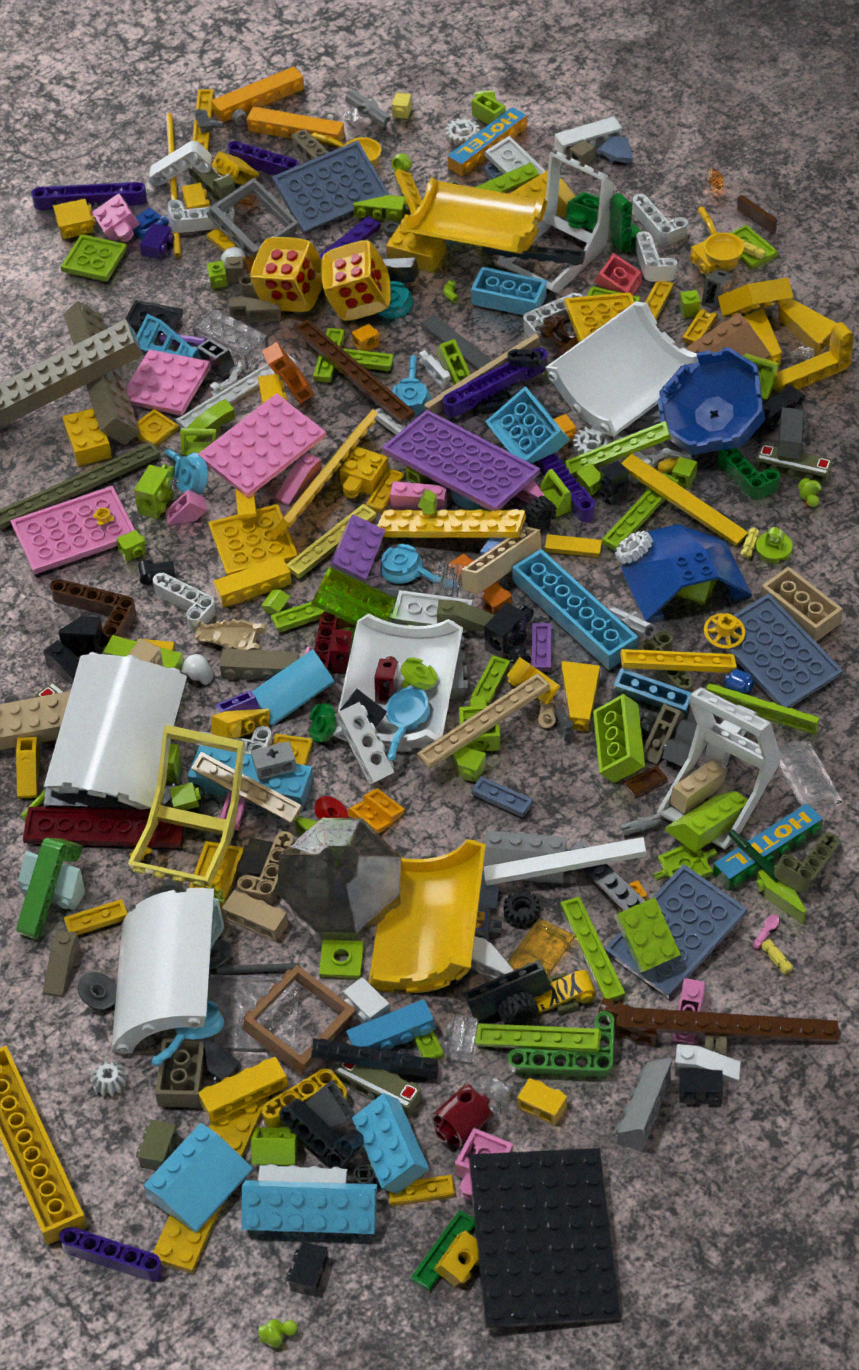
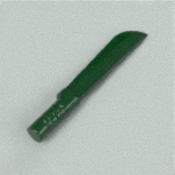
M734 829L730 830L728 835L777 883L779 880L773 874L775 867Z

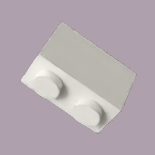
M363 977L343 991L344 1001L356 1009L355 1014L362 1024L390 1013L389 1003Z

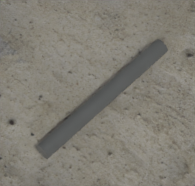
M299 963L226 965L216 967L217 974L286 972L288 969L292 970L296 965L299 966Z

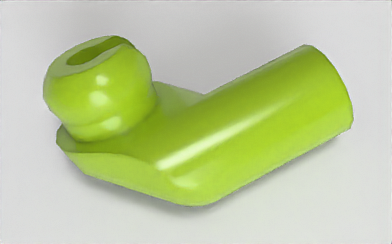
M448 280L444 286L443 294L450 301L456 303L459 299V296L454 293L456 283L453 280Z

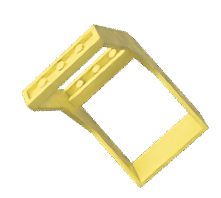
M165 725L157 788L148 822L128 863L133 872L138 874H145L146 872L161 879L169 877L179 883L187 881L197 887H204V885L211 887L231 842L236 825L246 748L244 741ZM171 739L237 753L231 803L227 819L163 806ZM159 821L222 835L221 842L205 877L140 863Z

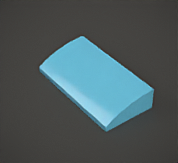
M312 649L253 690L252 693L256 697L260 709L270 710L269 723L273 726L334 684L335 681L317 653Z

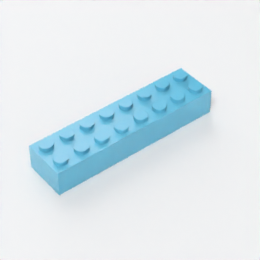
M542 549L512 566L513 582L608 670L621 663V649L638 650V636Z

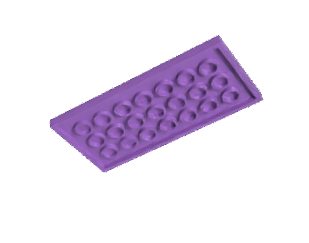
M429 410L422 413L382 446L383 454L490 511L500 510L540 474V468Z

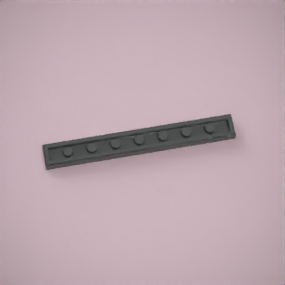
M435 315L421 322V327L439 342L445 343L455 339L465 362L476 371L492 361ZM517 381L516 385L512 383L510 388L506 386L504 391L500 390L510 398H513L525 386Z

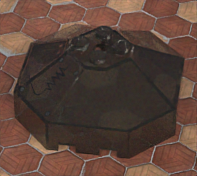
M321 818L279 854L278 900L303 927L305 926L311 932V935L317 941H323V939L359 941L364 937L366 931L371 927L374 928L385 918V915L390 910L396 909L401 904L402 859L362 818ZM336 861L343 865V867L339 868V871H335V868L331 867L335 865Z

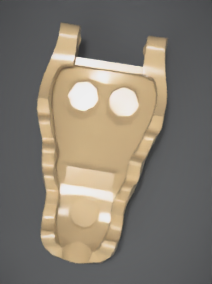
M223 619V622L217 621L216 624H205L201 621L200 625L196 628L195 639L199 642H210L226 649L260 650V645L256 641L259 634L265 633L267 626L263 623L254 624L242 619L239 621L232 619L231 622Z

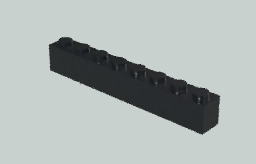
M172 783L169 786H165L163 806L174 808L169 788L180 786V784ZM193 784L200 791L199 807L184 811L204 815L205 791L200 785ZM48 788L45 789V807L140 810L118 802V797L107 794L103 798L87 794L88 791L79 790L78 793L59 794Z

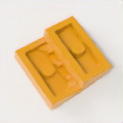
M378 788L365 794L363 801L350 807L348 810L350 817L359 821V824H362L363 827L375 836L390 827L405 813V809Z

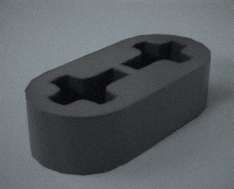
M513 349L507 354L508 364L514 367L534 368L541 363L540 353L535 350Z
M494 394L493 397L489 395L487 400L483 398L481 403L478 402L475 410L479 414L497 412L508 402V397L504 394Z

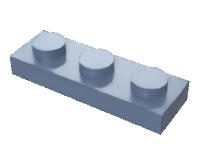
M483 776L479 778L471 789L472 795L522 818L533 804V799Z

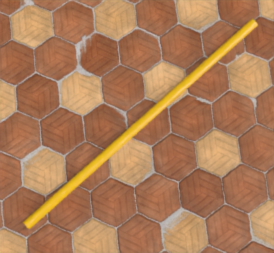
M171 113L166 114L168 155L175 151L173 115ZM176 176L170 179L171 200H178ZM173 232L174 256L179 258L181 256L180 233Z

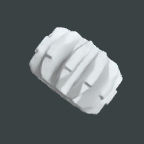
M105 1060L103 1066L97 1064V1070H92L91 1085H93L94 1091L96 1093L101 1092L103 1097L107 1093L111 1097H113L114 1092L120 1094L121 1088L126 1087L125 1080H127V1074L121 1064L117 1065L115 1061L108 1064Z

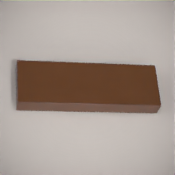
M743 195L737 198V210L769 233L774 234L776 232L777 219Z

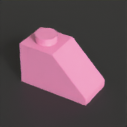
M187 490L165 511L167 524L176 525L194 522L207 511L205 497Z

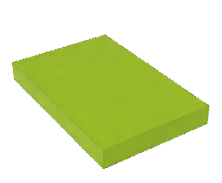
M744 225L731 232V234L745 240V242L747 241L757 246L758 249L762 248L766 251L763 259L756 258V255L752 256L743 251L739 260L751 270L778 256V251L748 225Z

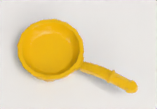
M312 134L317 141L329 143L338 149L358 140L373 167L378 164L382 149L380 144L374 139L360 137L342 144L328 135Z
M699 207L698 214L703 218L711 234L704 241L703 246L708 262L713 266H716V264L720 265V268L736 265L744 251L743 241L731 233H717L711 216L707 214L704 207Z

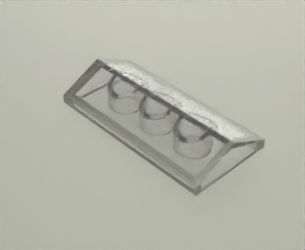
M791 741L779 749L781 753L779 766L801 807L808 803L817 811L842 803V799L810 741Z

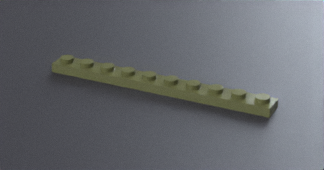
M150 442L0 510V530L10 526V520L59 504L161 458L160 452Z

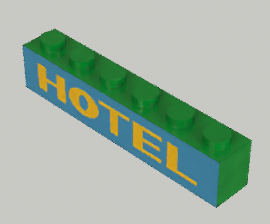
M807 803L747 842L767 861L773 864L776 859L787 855L790 850L797 846H802L812 836H817L822 831L823 818ZM738 847L714 862L713 875L727 890H730L734 886L738 887L748 877L755 876L762 868L745 851Z

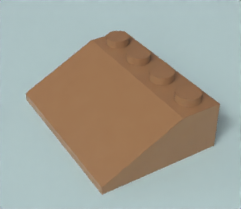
M737 313L685 348L698 354L699 352L709 350L712 353L722 351V348L730 347L742 356L747 353L764 359L772 357L751 325L740 313Z

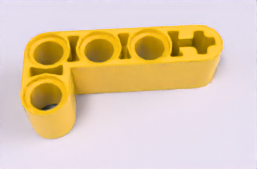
M322 1069L265 1103L262 1107L263 1122L266 1127H280L284 1124L279 1117L280 1109L296 1098L306 1103L317 1091L327 1084L323 1083L325 1081L330 1082L334 1080L348 1103L347 1090L332 1070Z

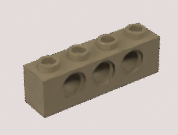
M306 129L291 135L293 151L305 163L329 153Z

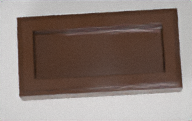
M655 765L624 781V787L636 799L667 783L668 778Z

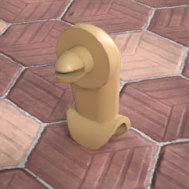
M552 698L548 705L540 700L541 708L538 722L542 728L548 729L553 727L556 722L555 700Z

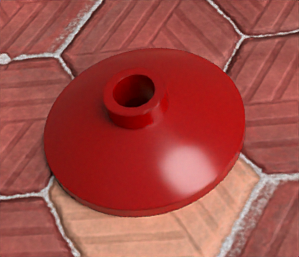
M322 796L317 799L314 811L321 823L331 826L335 825V827L342 828L341 830L347 827L350 817L346 807L339 800L331 796Z

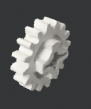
M457 118L456 122L452 120L451 124H447V128H445L446 139H449V143L454 142V145L460 144V146L480 132L476 121L472 122L471 119L466 120L465 118L462 120Z
M585 427V431L579 430V434L574 435L573 447L579 456L609 444L612 440L610 435L603 434L594 427L591 429Z
M644 530L641 533L637 531L636 534H630L628 538L621 541L620 547L616 548L615 557L623 564L637 561L648 552V548L652 547V537Z

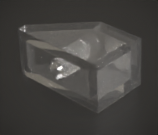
M478 1076L471 1084L479 1095L483 1093L490 1100L488 1106L499 1115L513 1101V1087L497 1076Z

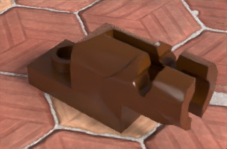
M603 997L598 1013L607 1011L612 1014L615 1024V1036L655 1048L658 1032L626 1030L627 1007L631 1006L624 1005L621 1002L613 1006L614 1000Z

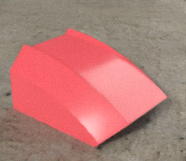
M613 253L594 282L608 290L620 293L631 292V295L634 296L642 284V272Z

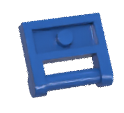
M149 207L136 216L140 225L133 229V234L143 240L152 223L167 226L169 224L168 218L161 216Z

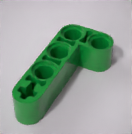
M617 193L610 200V241L622 253H625L636 246V235L643 231L635 224H632V203L621 193Z
M737 448L718 451V463L751 499H761L779 489L780 473L778 470L770 468L758 473Z

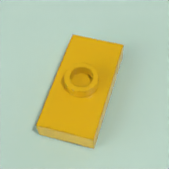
M219 228L206 234L207 239L223 252L228 248L237 247Z

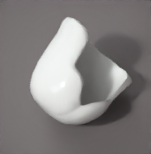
M193 654L185 659L182 666V673L184 675L188 674L192 680H199L203 685L211 683L214 678V671L202 655Z

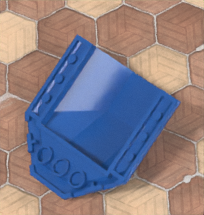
M681 524L648 531L653 540L651 543L652 547L648 548V552L637 561H632L630 564L627 562L621 567V571L641 615L649 623L663 619L661 609L683 587L718 579L726 583L734 601L752 596L727 542Z

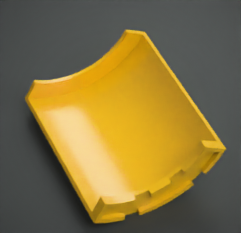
M430 177L421 205L414 214H405L400 227L401 231L405 233L522 254L523 251H527L539 232L537 226L539 221H543L548 201L544 197L538 196L535 199L441 182Z
M466 839L456 850L443 856L428 859H406L390 856V862L388 860L385 866L368 983L376 991L394 993L395 989L406 990V993L433 991L450 985V981L454 979H461L471 968L486 844Z

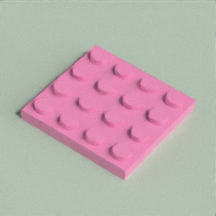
M148 350L126 386L131 405L182 416L210 370L211 362Z

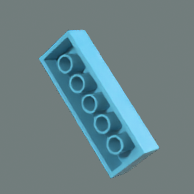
M199 746L192 763L193 766L199 754L203 752L235 769L237 753ZM245 754L242 774L302 805V812L314 781L312 766L296 764L297 771L258 781L252 762V755ZM190 769L188 774L189 783L192 782L193 784L200 785L205 793L226 797L227 792H231Z
M245 1180L242 1185L241 1230L375 1233L377 1222V1184Z

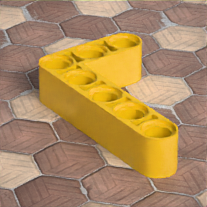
M843 322L835 324L831 330L829 351L777 372L773 386L774 390L779 393L789 385L798 390L847 369L852 361L854 334Z

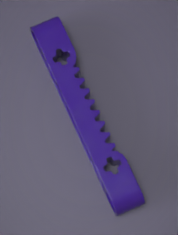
M141 182L36 187L31 191L33 205L37 210H54V205L86 199L87 205L90 203L94 206L97 203L100 206L101 202L106 203L117 194L123 197L128 206L142 205L147 202L146 188Z
M543 348L533 349L538 351L541 356V363L537 367H514L506 363L447 393L443 397L444 414L450 418L457 417L474 408L478 402L481 403L483 398L487 400L489 395L493 397L494 392L499 394L500 389L504 391L506 386L510 388L511 384L516 385L518 380L522 382L523 379H531L546 371L545 367L548 366L547 351Z
M553 453L534 462L544 476L548 470L553 469L571 492V511L578 520L590 522L594 519L595 502L583 486H580L579 482L577 483L576 478H573L572 473H569V469H566L565 464L562 465V460H559L558 455Z

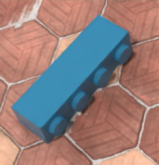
M623 668L620 669L614 683L616 693L625 694L630 698L662 708L663 704L682 711L685 717L688 718L687 710L690 705L691 692Z
M423 999L346 1030L351 1045L367 1046L378 1050H390L396 1045L410 1042L416 1036L428 1035L433 1030H436L427 1003Z

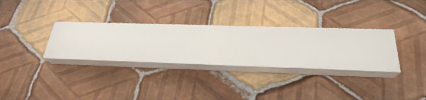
M288 354V356L297 366V361ZM268 363L177 418L176 424L181 428H187L199 415L223 399H226L231 405L237 403L259 389V376L275 374L274 371L269 367Z
M641 837L484 866L486 886L645 857L647 853L644 838Z

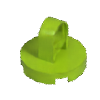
M771 527L768 532L759 536L756 541L755 551L760 555L759 558L761 560L776 564L780 560L785 559L786 561L792 555L793 544L791 539L780 528Z
M407 658L400 669L402 676L405 678L401 684L402 688L413 685L412 687L423 690L431 689L438 680L437 672L431 665L427 667L422 664L423 660L419 658Z

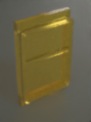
M539 917L507 963L513 970H516L539 960L548 977L571 946L575 935Z

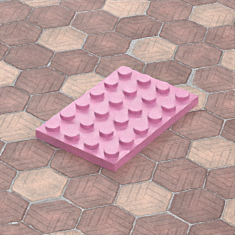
M276 393L198 455L205 460L208 467L248 498L325 438L326 431Z
M113 486L10 520L34 575L118 546L117 537L135 530ZM99 508H107L110 510V515L114 517V520L99 526L97 525V520L93 518V514Z

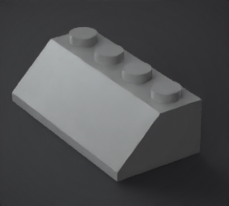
M486 831L482 872L484 873V866L566 852V837ZM564 872L520 880L563 884Z
M665 1058L647 1062L645 1069L640 1070L637 1078L638 1086L633 1087L631 1091L630 1105L626 1104L623 1111L624 1120L622 1123L619 1122L615 1134L618 1135V1144L643 1152L671 1082L672 1059Z

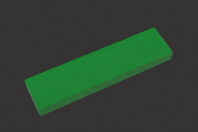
M461 1210L456 1213L410 1277L412 1283L428 1292L431 1291L441 1277L433 1269L458 1234L463 1231H467L469 1234L475 1229L474 1218Z

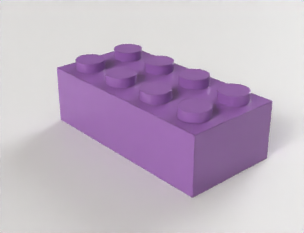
M352 514L343 530L325 577L359 592L367 579L385 530Z

